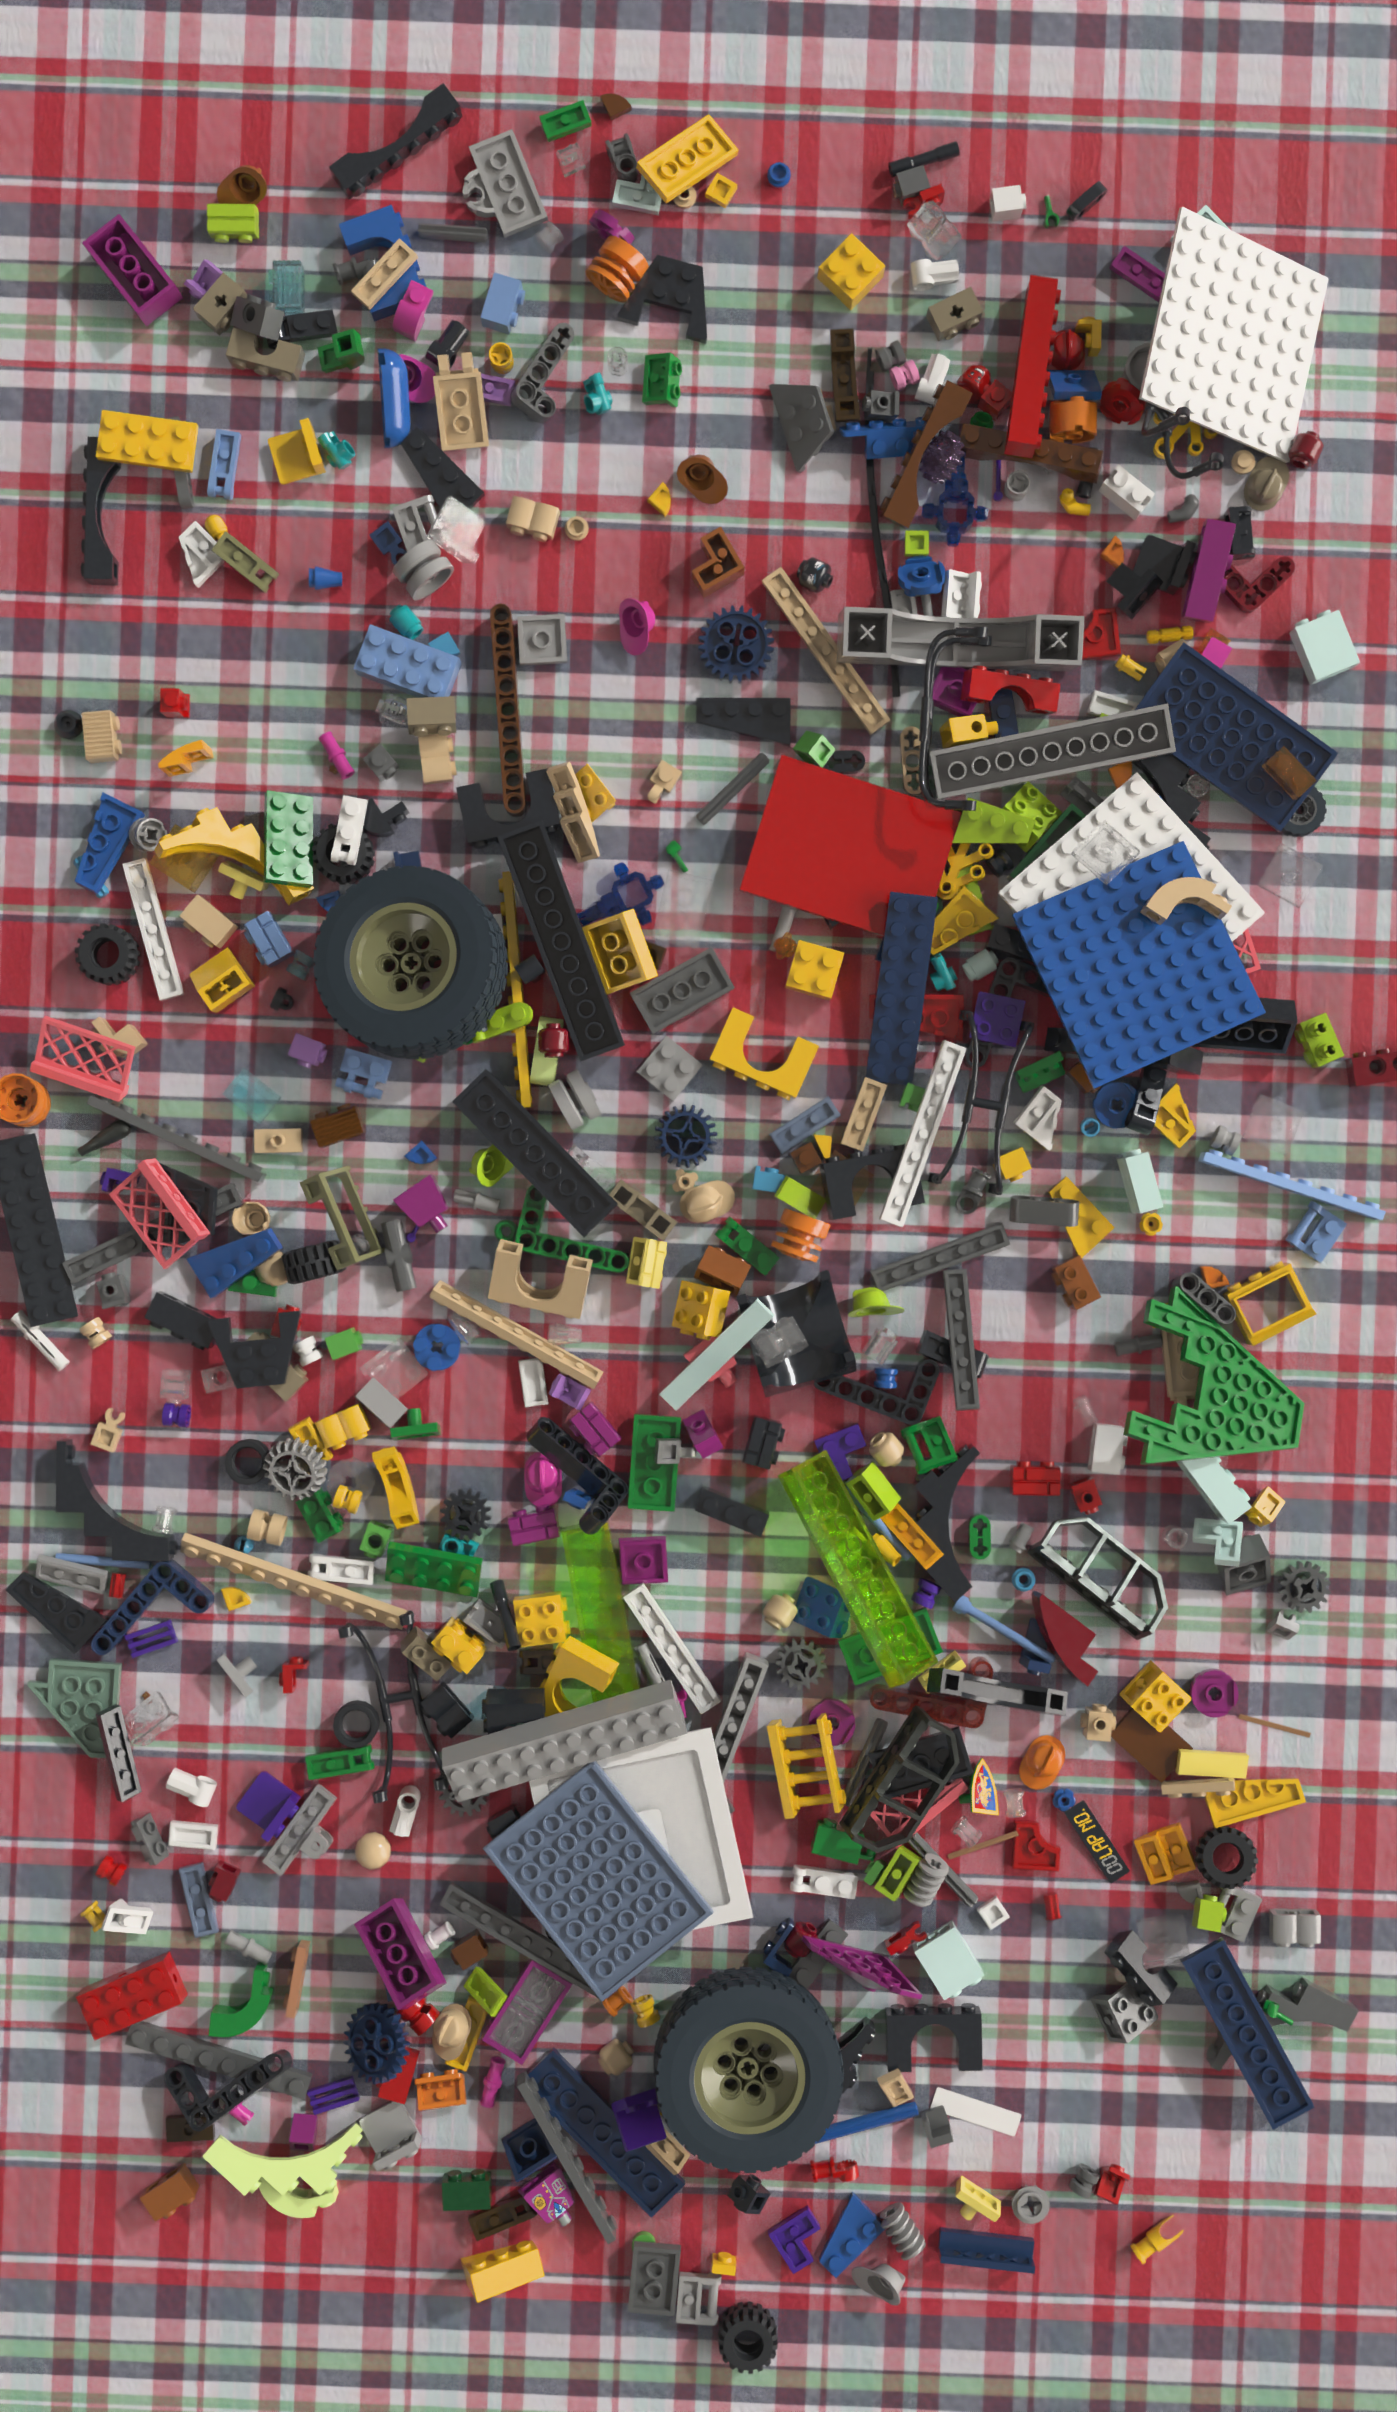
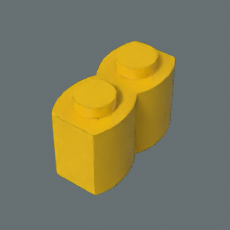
M361 1402L315 1422L325 1448L332 1447L333 1450L347 1445L345 1441L350 1438H354L357 1441L368 1436L367 1431L371 1429Z

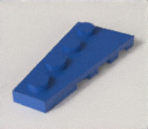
M102 792L99 810L96 811L94 817L95 823L92 833H89L86 852L83 853L75 878L77 885L97 895L130 842V826L134 821L145 817L142 811Z
M270 1228L187 1258V1261L209 1297L214 1298L282 1250L283 1246Z

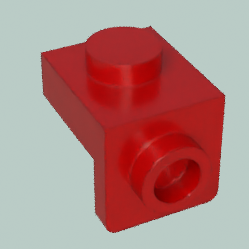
M295 1656L290 1657L282 1665V1672L279 1673V1686L283 1687V1694L293 1693L297 1689L296 1669H307L310 1665L309 1660H303V1657Z
M1119 2165L1103 2166L1093 2195L1118 2205L1124 2183L1129 2181L1131 2176L1124 2173L1125 2169Z

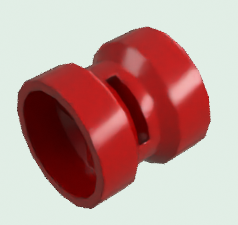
M107 1854L97 1869L95 1876L100 1879L106 1877L109 1884L116 1887L128 1866L122 1862L114 1863V1858Z

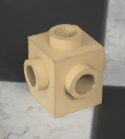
M1092 1704V1707L1085 1706V1713L1081 1714L1080 1719L1083 1735L1087 1740L1111 1742V1731L1115 1730L1116 1717L1113 1716V1713L1106 1705Z

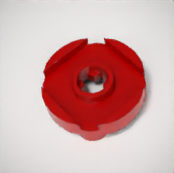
M1118 378L1116 381L1107 383L1102 389L1100 410L1106 418L1114 423L1120 424L1123 421L1129 422L1127 425H1132L1138 422L1143 415L1145 401L1139 399L1140 391L1130 384L1127 379Z

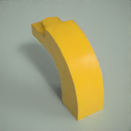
M395 1446L372 1452L373 1462L385 1486L390 1517L396 1528L400 1529L420 1523L413 1487L401 1453L397 1452Z

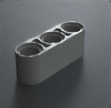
M1023 1195L1010 1197L1009 1221L1065 1227L1078 1225L1079 1201Z
M1188 1272L1173 1279L1172 1287H1179L1220 1326L1230 1324L1235 1320V1308L1196 1274ZM1183 1279L1189 1282L1188 1290L1183 1287ZM1201 1294L1205 1295V1297L1207 1298L1206 1305H1204L1200 1300ZM1219 1310H1222L1225 1314L1224 1321L1218 1315Z

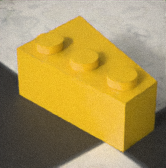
M532 2240L460 2258L467 2286L477 2303L545 2276L538 2248Z

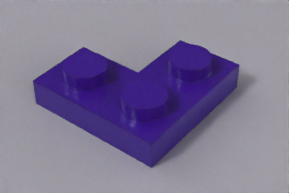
M858 1423L814 1440L831 1485L852 1476L845 1454L866 1446Z
M808 2205L768 2230L769 2237L793 2274L813 2262V2257L803 2240L821 2229L819 2222Z

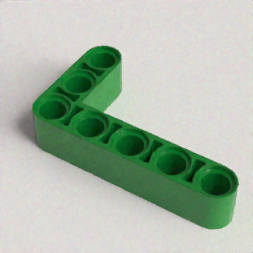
M531 1185L527 1189L515 1242L521 1243L522 1235L527 1233L532 1236L533 1243L530 1247L523 1246V1251L568 1261L569 1256L566 1253V1249L570 1244H574L579 1248L578 1257L590 1259L589 1254L592 1250H599L601 1252V1261L599 1263L592 1262V1267L612 1272H622L628 1268L629 1257L625 1252L541 1233L548 1200L544 1196L540 1201L533 1200L531 1192L535 1187ZM531 1210L538 1214V1221L535 1224H530L526 1220V1215ZM547 1239H552L556 1243V1249L553 1252H547L543 1247ZM615 1255L624 1257L625 1265L622 1268L613 1266L612 1259Z

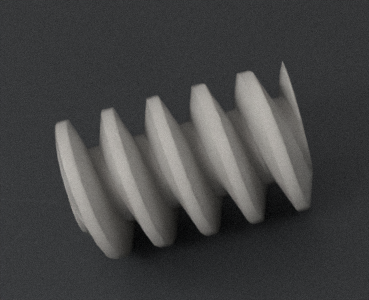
M926 1853L925 1859L919 1861V1866L916 1867L915 1873L907 1884V1888L903 1891L904 1897L916 1906L927 1907L931 1905L933 1898L936 1896L945 1876L949 1872L947 1863L941 1857L932 1853Z
M897 2202L889 2205L881 2212L880 2218H884L881 2222V2227L884 2229L888 2228L886 2235L889 2237L893 2236L891 2243L894 2245L898 2244L896 2251L899 2253L903 2252L901 2258L906 2261L917 2256L925 2248L926 2243L918 2227L915 2226L914 2221L909 2218V2213L904 2210V2205Z

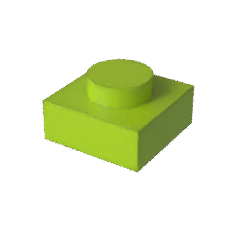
M905 530L904 557L928 556L929 531Z

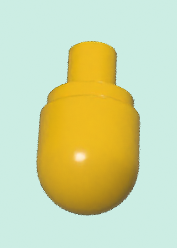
M210 515L206 518L205 528L214 540H219L225 531L228 532L227 526L220 516Z

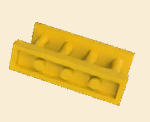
M821 1713L817 1718V1724L786 1728L782 1726L781 1719L772 1720L767 1725V1731L785 1819L794 1818L801 1807L833 1803L835 1813H840L844 1804H846V1794L844 1790H841L830 1735L832 1734V1724L830 1720H827L826 1713ZM818 1733L820 1735L822 1747L795 1751L787 1749L785 1740L788 1737ZM824 1757L825 1771L801 1774L791 1772L790 1763L793 1760ZM823 1780L829 1781L831 1794L807 1797L796 1795V1784Z

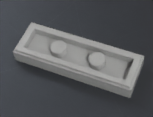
M40 1554L37 1558L35 1578L104 1594L107 1587L108 1570Z

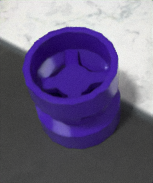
M166 1402L162 1412V1425L172 1426L175 1423V1425L181 1428H188L191 1418V1406L182 1404L176 1407L174 1403Z
M920 1577L918 1590L913 1593L911 1600L932 1609L935 1604L934 1598L940 1593L942 1587Z

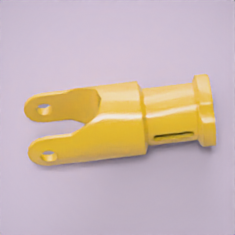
M1174 2215L1165 2218L1146 2233V2237L1140 2242L1130 2245L1142 2264L1146 2263V2259L1156 2251H1162L1184 2232L1183 2229L1171 2239H1164L1161 2236V2226Z

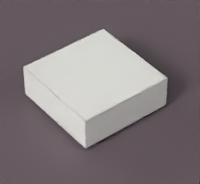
M997 1896L976 1908L990 1930L1010 1918Z

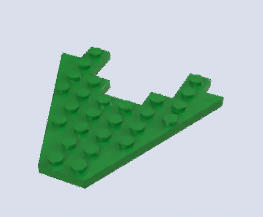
M1175 1286L1170 1289L1168 1305L1154 1299L1147 1301L1143 1323L1182 1337L1183 1344L1180 1360L1197 1366L1200 1370L1194 1407L1190 1408L1179 1403L1173 1404L1169 1424L1133 1410L1127 1412L1123 1435L1144 1442L1140 1464H1157L1298 1448L1305 1404L1179 1287Z

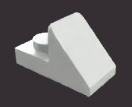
M120 1898L108 1907L101 1929L103 1931L146 1934L153 1911L146 1907L128 1906Z

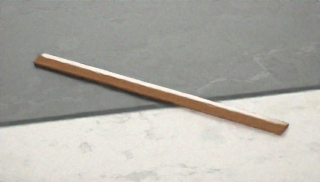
M1239 1714L1238 1719L1308 1738L1311 1733L1247 1715Z
M1017 1831L999 1836L950 1853L948 1858L950 1860L1019 1836Z

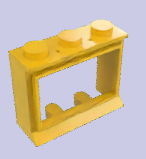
M1276 1262L1269 1266V1271L1263 1274L1261 1271L1254 1273L1248 1277L1249 1281L1240 1284V1282L1234 1283L1227 1287V1292L1222 1294L1224 1299L1235 1308V1321L1248 1345L1255 1346L1317 1314L1312 1308L1291 1263ZM1286 1275L1302 1309L1253 1333L1237 1299Z

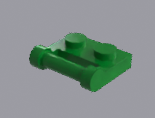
M940 1416L901 1430L900 1433L903 1439L907 1441L915 1460L917 1474H925L931 1469L957 1461V1454ZM920 1433L931 1459L926 1461L915 1438V1435Z

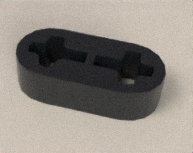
M1101 181L1096 182L1069 206L1066 213L1073 221H1077L1106 195L1107 188Z
M856 750L834 751L831 755L833 761H841V764H834L832 769L829 768L828 764H825L823 768L841 774L859 773L865 765V757L860 751ZM852 756H856V759L861 761V763H858L857 768H853L851 763H844V761H850Z

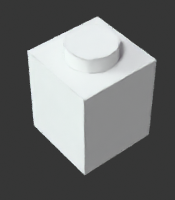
M1015 185L992 189L989 198L992 222L1019 219L1023 209H1026L1025 193L1021 194V186Z

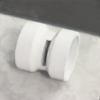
M314 1336L293 1345L294 1352L300 1355L299 1362L302 1367L324 1357L321 1350L316 1349Z

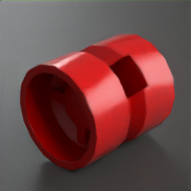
M423 1998L408 2009H396L395 2011L396 2014H401L400 2018L404 2022H410L409 2027L418 2036L426 2032L440 2015V2012L431 2003H425L426 1998Z

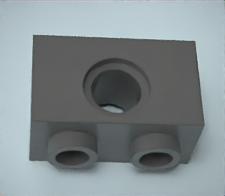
M247 294V298L237 296L230 325L278 341L284 311L275 309V303L263 299L261 302V298Z

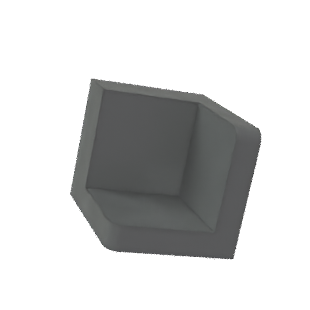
M943 2105L921 2111L922 2123L931 2148L954 2142L952 2129Z

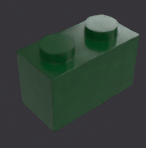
M475 2169L471 2172L451 2170L448 2173H444L442 2180L443 2211L487 2210L491 2208V2171Z

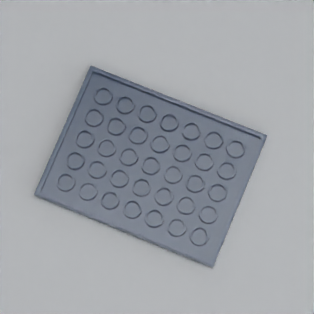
M596 1761L582 1767L483 1847L489 1858L601 2002L714 1912Z

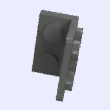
M1128 1983L1112 1995L1095 1994L1090 1998L1105 2033L1111 2042L1128 2044L1158 2019L1154 2006L1149 2007V2005L1145 2004L1138 1992Z

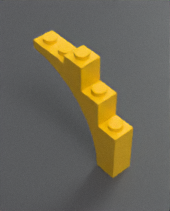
M217 807L211 810L205 808L197 812L192 825L184 827L179 831L180 833L174 836L167 834L161 837L154 850L159 859L176 853H215L242 862L264 876V844L253 824L251 823L246 826L240 824L230 830ZM271 883L280 892L288 905L309 897L314 890L313 885L311 888Z

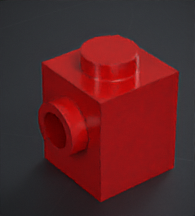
M995 379L991 385L986 384L984 386L983 394L977 407L983 412L990 414L993 420L996 421L1010 405L1012 392Z

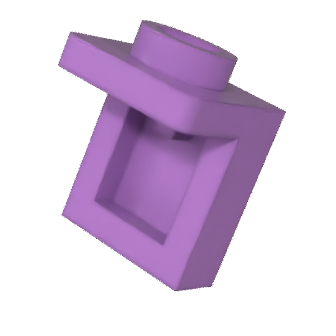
M203 259L193 279H186L184 285L190 289L189 293L200 300L223 272L209 260Z
M558 1374L557 1378L552 1382L549 1395L581 1411L591 1389L571 1377Z

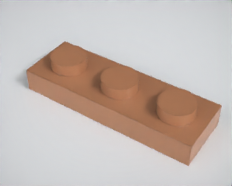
M301 1940L298 1947L293 1948L291 1962H295L294 1969L289 1971L287 1985H291L290 1992L285 1994L283 2008H286L285 2017L295 2019L299 2011L311 1941Z

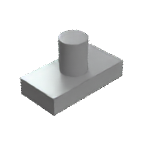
M225 1654L216 1659L245 1698L253 1692L243 1678L257 1667L249 1656L235 1667Z

